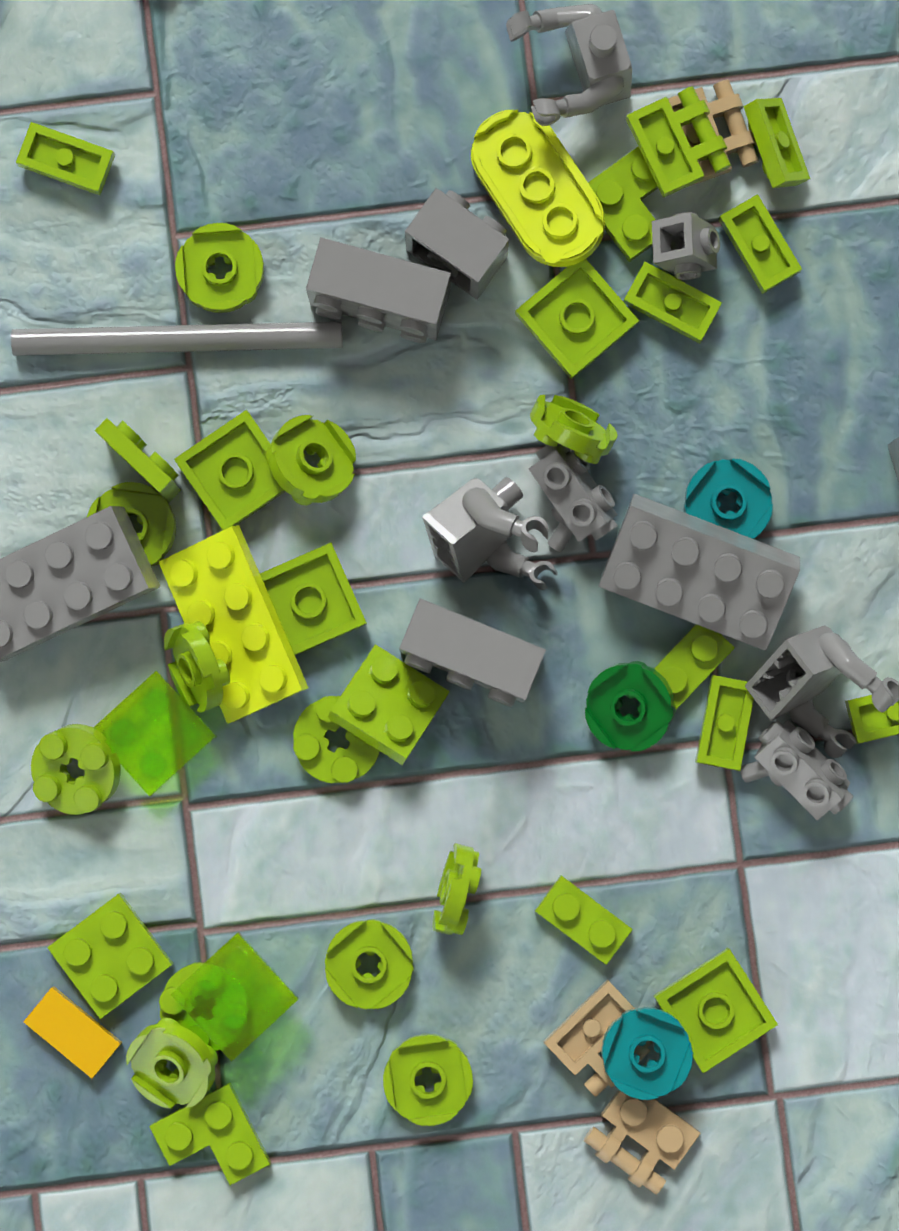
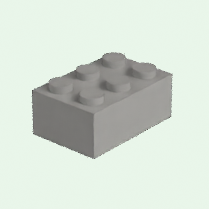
M320 237L306 291L310 306L317 307L316 313L320 316L341 320L342 315L359 319L358 325L366 329L383 332L384 326L400 330V336L404 339L417 343H426L427 338L437 340L450 294L451 273Z
M421 598L418 601L399 647L400 653L406 655L404 661L406 665L430 674L432 667L448 672L446 681L470 691L475 683L490 690L488 694L489 699L509 707L514 705L515 700L521 703L526 700L546 651L544 648Z

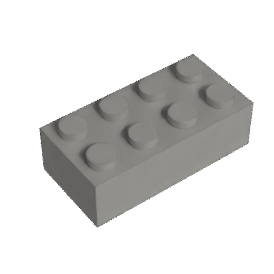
M633 494L602 572L599 587L766 651L800 572V557L640 495Z
M109 506L0 559V662L19 655L161 587L124 507Z

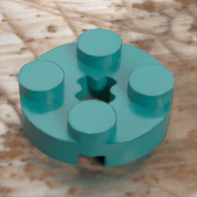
M741 459L713 461L701 467L690 480L685 491L683 511L694 517L754 539L765 529L771 519L773 510L771 488L765 475L756 466ZM731 492L736 493L738 498L735 503L740 507L739 511L734 513L729 510L726 514L722 513L718 509L721 505L717 500L718 494L721 493L727 496Z
M642 1007L626 1010L611 1023L602 1041L601 1055L605 1072L621 1092L636 1099L652 1100L676 1090L684 1083L691 1070L693 1051L688 1034L674 1016L661 1009ZM647 1041L654 1042L653 1049L659 1053V1058L657 1061L649 1060L646 1066L640 1065V1056L634 1053L637 1045L644 1046Z

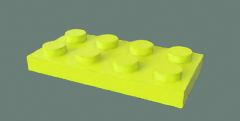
M239 525L231 526L159 561L184 623L202 622L208 631L210 647L216 660L221 659L227 666L230 683L223 686V699L219 705L227 724L236 722L309 688Z

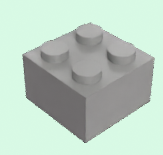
M435 188L405 230L406 250L429 267L451 273V282L477 300L507 259L509 238L505 236L507 230L489 216L480 219L468 210L470 204L457 193L449 190L445 194Z

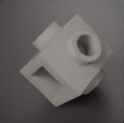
M692 212L678 213L672 217L652 221L653 263L670 272L675 275V278L680 280L696 279L701 276V272L717 269V253L720 250V238L715 226Z

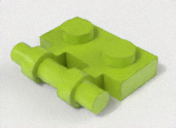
M693 86L678 93L684 108L676 112L673 111L666 96L626 115L625 120L663 198L703 180L705 175L698 163L700 161L709 159L715 174L731 166L724 152L727 149L722 135H716L708 118L710 110L705 100H699ZM692 124L701 142L692 148L682 129L683 126Z

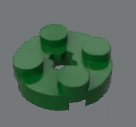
M640 661L618 663L608 667L592 681L587 692V707L585 708L587 724L591 732L601 743L613 749L619 748L633 752L650 748L669 730L676 713L674 695L666 679L654 668L648 667ZM626 695L629 699L636 698L640 702L637 708L640 713L639 717L634 718L630 713L623 716L620 713L619 709L623 706V702L620 699L622 696Z

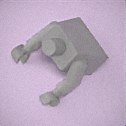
M594 4L564 6L534 11L531 16H529L528 11H521L514 14L507 21L506 27L511 42L519 39L531 30L541 33L567 27L565 34L583 92L566 95L563 99L557 101L546 98L533 100L534 106H531L536 122L541 126H548L557 122L561 117L560 115L567 118L592 113L601 106L631 97L632 65L614 10L602 12Z
M505 477L492 490L480 479L474 478L422 517L434 556L463 583L485 561L494 570L519 578L523 576L529 577L540 590L548 588L543 581L538 580V575L542 571L549 570L554 575H558L551 562L540 561L536 564L530 562L528 557L512 552L507 544L506 539L516 535L521 537L522 545L530 552H537L538 542L533 535L528 533L532 529L540 531L548 540V525L543 518L532 516L521 521L519 516L509 513V509L523 498V493L517 484L508 477Z
M825 625L786 639L745 685L770 721L789 712L791 720L815 738L819 736L825 740L824 750L832 758L841 757L847 749H851L857 742L856 738L848 731L836 730L828 724L829 720L815 710L812 699L824 692L841 673L862 690L864 688L868 689L872 693L874 706L881 713L885 712L899 700V682L889 677L881 681L876 676L877 672L859 659L851 650L849 644Z

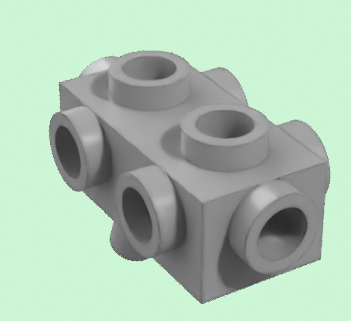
M558 444L556 447L546 445L536 452L540 461L531 466L529 471L554 505V508L551 510L552 514L560 522L547 542L550 547L562 552L573 534L578 542L592 534L595 540H598L618 526L613 519L617 516L613 509L615 502L603 485L595 483L588 472L590 470L588 462L581 460L575 455L574 450Z
M776 720L769 725L758 738L762 744L754 757L757 761L741 766V775L746 783L769 776L776 786H783L817 821L828 811H831L834 815L837 814L853 798V795L847 790L850 781L847 779V775L840 764L833 759H827L815 747V742L810 734L800 727L796 728L789 720L783 724Z

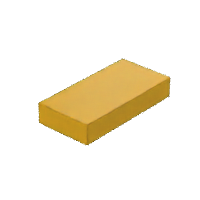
M55 986L50 988L23 1022L91 1079L96 1076L122 1044L117 1037Z

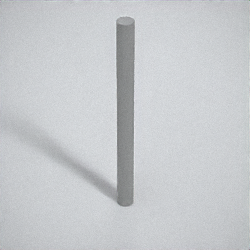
M342 322L12 329L11 332L13 356L343 348Z

